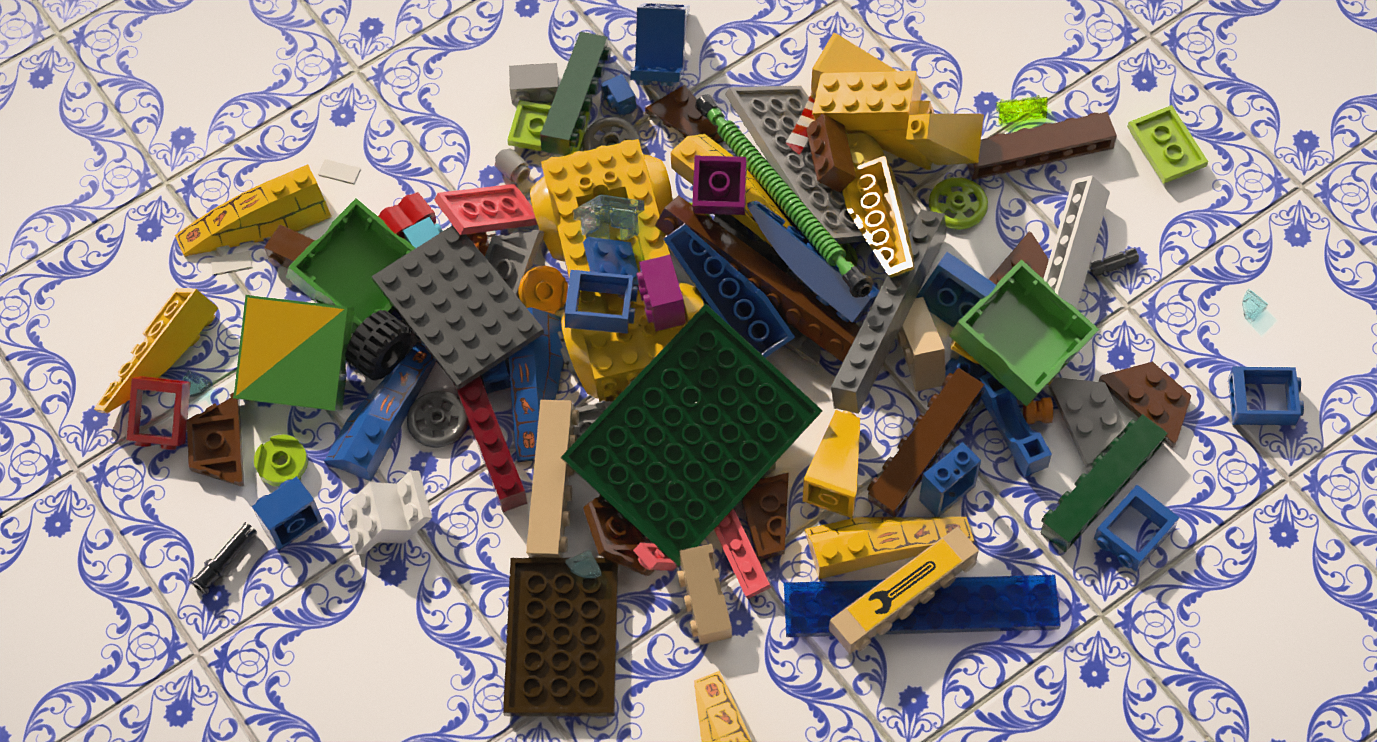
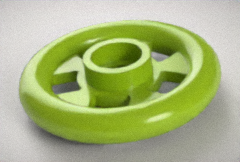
M947 178L939 182L929 195L928 204L930 211L945 214L949 210L956 214L954 219L945 215V223L948 228H971L982 221L988 210V199L985 191L976 182L967 178ZM962 187V192H952L951 188ZM974 194L978 201L971 202L968 195ZM940 195L947 196L946 204L938 202ZM955 200H961L962 203H956ZM971 209L974 214L967 218L964 213Z

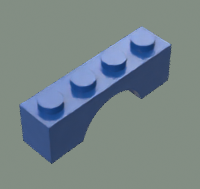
M990 373L980 376L979 381L985 384V393L981 400L1024 477L1048 468L1052 453L1040 432L1033 431L1027 424L1019 408L1016 396Z

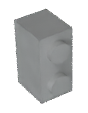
M557 63L509 65L511 103H518L519 100L528 102H551L554 100L559 87Z

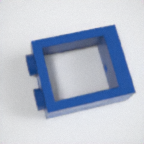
M571 270L564 313L565 328L628 334L629 323L634 324L635 308H631V302L637 301L638 286H633V275ZM580 291L625 295L623 314L613 315L578 311Z
M1233 366L1228 376L1232 425L1295 426L1300 416L1304 414V402L1299 399L1302 383L1301 378L1297 377L1296 367ZM1245 384L1284 385L1287 410H1247Z
M963 442L960 443L923 474L919 501L935 517H940L976 486L981 459ZM953 492L955 496L951 497L949 494Z
M1136 485L1098 526L1093 539L1096 540L1097 545L1102 550L1110 551L1115 555L1121 565L1137 572L1176 528L1180 517L1139 485ZM1129 506H1132L1160 528L1157 534L1139 553L1109 530Z

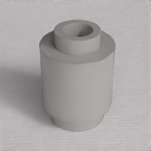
M511 148L502 149L495 156V167L511 182L520 184L530 175L531 169L528 167V163Z

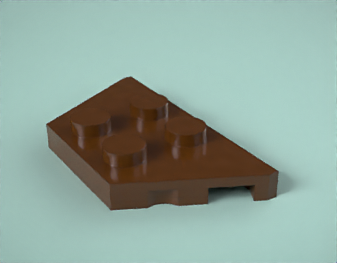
M1029 231L990 276V281L997 285L1020 260H1023L1044 279L1049 259L1032 232Z
M1153 361L1107 373L1099 377L1098 382H1104L1109 392L1138 418L1143 414L1168 433L1165 442L1172 448L1176 445L1192 396Z
M233 392L229 394L231 398L219 405L214 403L206 408L203 413L196 414L187 419L188 465L192 472L237 486H244L240 399L233 398Z
M602 496L594 498L583 507L599 556L644 576H650L655 571L644 568L638 561L639 556L633 551L640 543H645L642 533Z

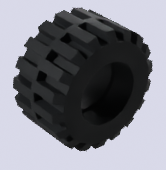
M379 310L366 318L353 333L346 348V361L373 381L382 379L405 357L412 341V331L388 311Z

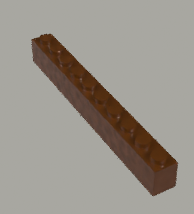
M679 195L664 208L655 227L669 235L683 224L688 226L712 249L760 289L783 320L838 360L844 362L861 328L855 322H846L836 314L837 310L834 307L821 303L816 298L817 295L707 215L694 214L692 205Z

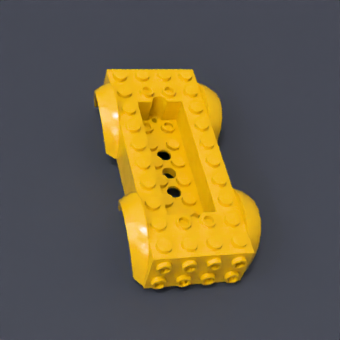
M639 139L625 140L619 144L600 146L584 152L577 151L571 155L551 157L548 160L541 161L544 177L538 180L531 188V203L539 230L545 232L543 240L552 258L565 262L569 278L571 270L590 271L583 245L587 237L631 242L638 272H641L639 262L670 254L668 246L663 240L667 235L655 227L664 208L673 201L669 175L662 160L642 153ZM678 282L684 300L687 324L704 306V302L696 287ZM639 289L637 301L631 302V308H635L634 324L629 323L628 334L565 328V315L562 317L563 336L575 372L587 394L598 399L599 402L614 401L686 325L655 332L653 322H647L644 310L645 305L644 301H641ZM580 291L578 311L613 315L623 314L624 299L620 298L618 294Z

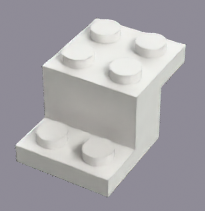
M412 470L397 484L369 482L343 507L344 519L347 522L350 542L352 543L355 555H365L377 543H405L432 519L420 472Z

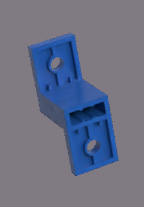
M642 3L637 7L635 66L630 72V80H636V85H651L653 81L661 82V86L672 87L682 80L685 71L686 21L690 15V5Z

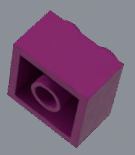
M695 155L692 201L694 214L745 215L746 157Z
M670 254L639 262L641 272L636 273L641 301H644L645 305L644 310L647 322H653L655 332L686 324L684 300Z

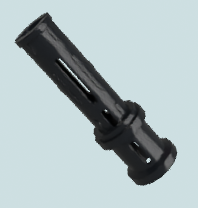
M244 522L213 559H207L204 562L205 566L195 577H190L188 580L190 584L200 593L207 596L210 592L209 588L218 578H223L226 571L224 569L257 534L255 528L251 530L252 526Z

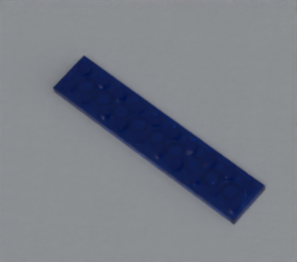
M1056 575L956 577L955 581L948 587L943 588L941 586L934 592L935 595L925 604L920 602L914 606L913 612L903 620L898 618L891 623L892 627L883 635L1059 630L1061 623ZM884 580L784 582L786 638L834 636L829 630L830 619Z

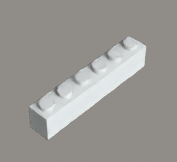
M1093 175L1072 181L1044 275V280L1063 300L1072 304L1076 309L1110 195V191Z

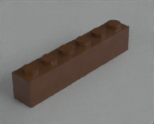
M1108 111L1102 113L1094 112L1080 118H1068L1062 122L1045 123L1039 127L1022 128L1017 132L1000 133L990 138L981 139L978 163L967 164L972 180L1114 149L1117 134Z
M957 368L954 374L949 373L942 384L944 387L939 395L935 393L931 397L927 405L929 407L924 416L920 414L912 425L914 430L909 437L905 435L897 446L899 451L894 458L890 456L882 467L884 471L879 478L875 477L867 488V491H869V501L892 517H896L921 483L923 474L933 466L985 393V384L960 368Z

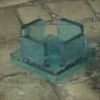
M599 195L574 209V220L581 221L582 235H586V238L594 237L610 240L609 225H611L613 228H620V238L626 241L639 233L638 214L645 211L644 201Z

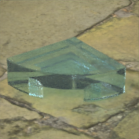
M1248 288L1242 299V309L1245 319L1251 324L1267 309L1268 303Z
M189 370L181 380L191 382L190 397L198 396L211 387L210 381Z
M590 549L565 560L567 567L580 577L595 578L602 576L601 570Z

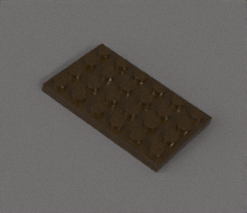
M510 558L503 701L504 716H615L618 602L617 563L606 558Z

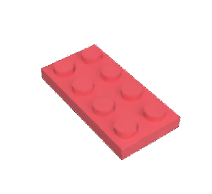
M515 184L439 192L434 199L460 235L537 225L533 207Z

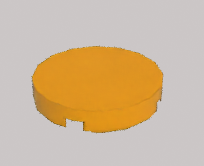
M545 265L535 266L528 270L520 281L518 289L519 299L526 308L532 307L555 314L566 303L568 283L556 268Z

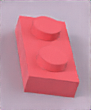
M640 543L633 550L639 556V563L647 570L674 571L677 567L653 543Z

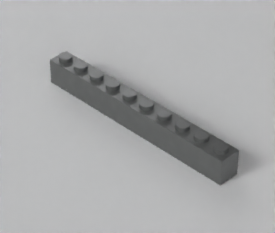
M920 210L909 232L915 269L892 278L887 275L831 385L834 409L859 414L946 238L945 214Z

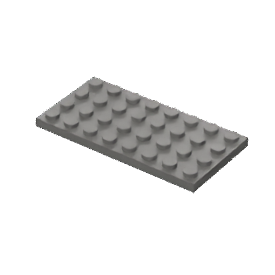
M801 85L730 87L725 95L768 163L838 244L866 241L846 209L843 192L839 193L817 181L809 140L800 155L785 144L809 99Z

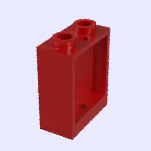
M145 376L132 378L126 440L135 441V445L141 447H150L151 443L161 444L160 448L167 450H176L177 446L186 444L191 382ZM143 390L175 393L172 437L139 433Z

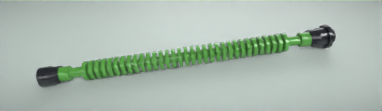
M705 94L699 97L695 103V108L709 122L719 127L717 130L718 135L737 157L747 158V169L796 227L799 228L830 266L837 265L839 273L843 276L842 279L849 288L850 294L855 298L867 296L872 290L873 279L861 272L851 262H847L844 259L846 256L844 249L792 191L788 184L785 183L781 176L778 175L775 169L771 167L737 125L731 120L726 121L724 119L725 116L712 96Z

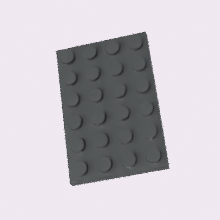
M453 225L372 276L376 286L458 390L544 334L543 327L466 234L460 235Z

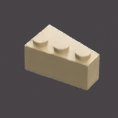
M916 298L897 335L898 343L903 349L915 392L940 387L945 380L944 345L924 298Z
M712 544L681 550V571L677 572L680 588L685 587L687 596H683L686 612L692 611L694 619L689 621L692 636H698L700 645L732 638V627L725 597L719 582V572L715 567L713 559L714 550Z

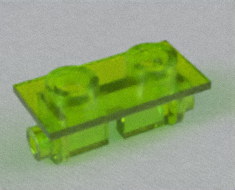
M1036 95V97L1022 98L1020 100L1000 99V102H996V111L999 112L998 123L1047 118L1048 97Z

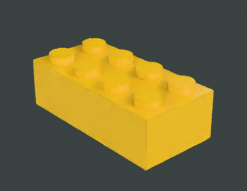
M916 71L821 73L812 114L816 120L823 113L845 125V130H904L908 128L909 115H918L922 86Z

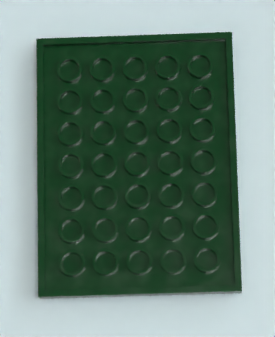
M705 304L561 456V459L679 568L681 566L680 551L698 547L823 410Z

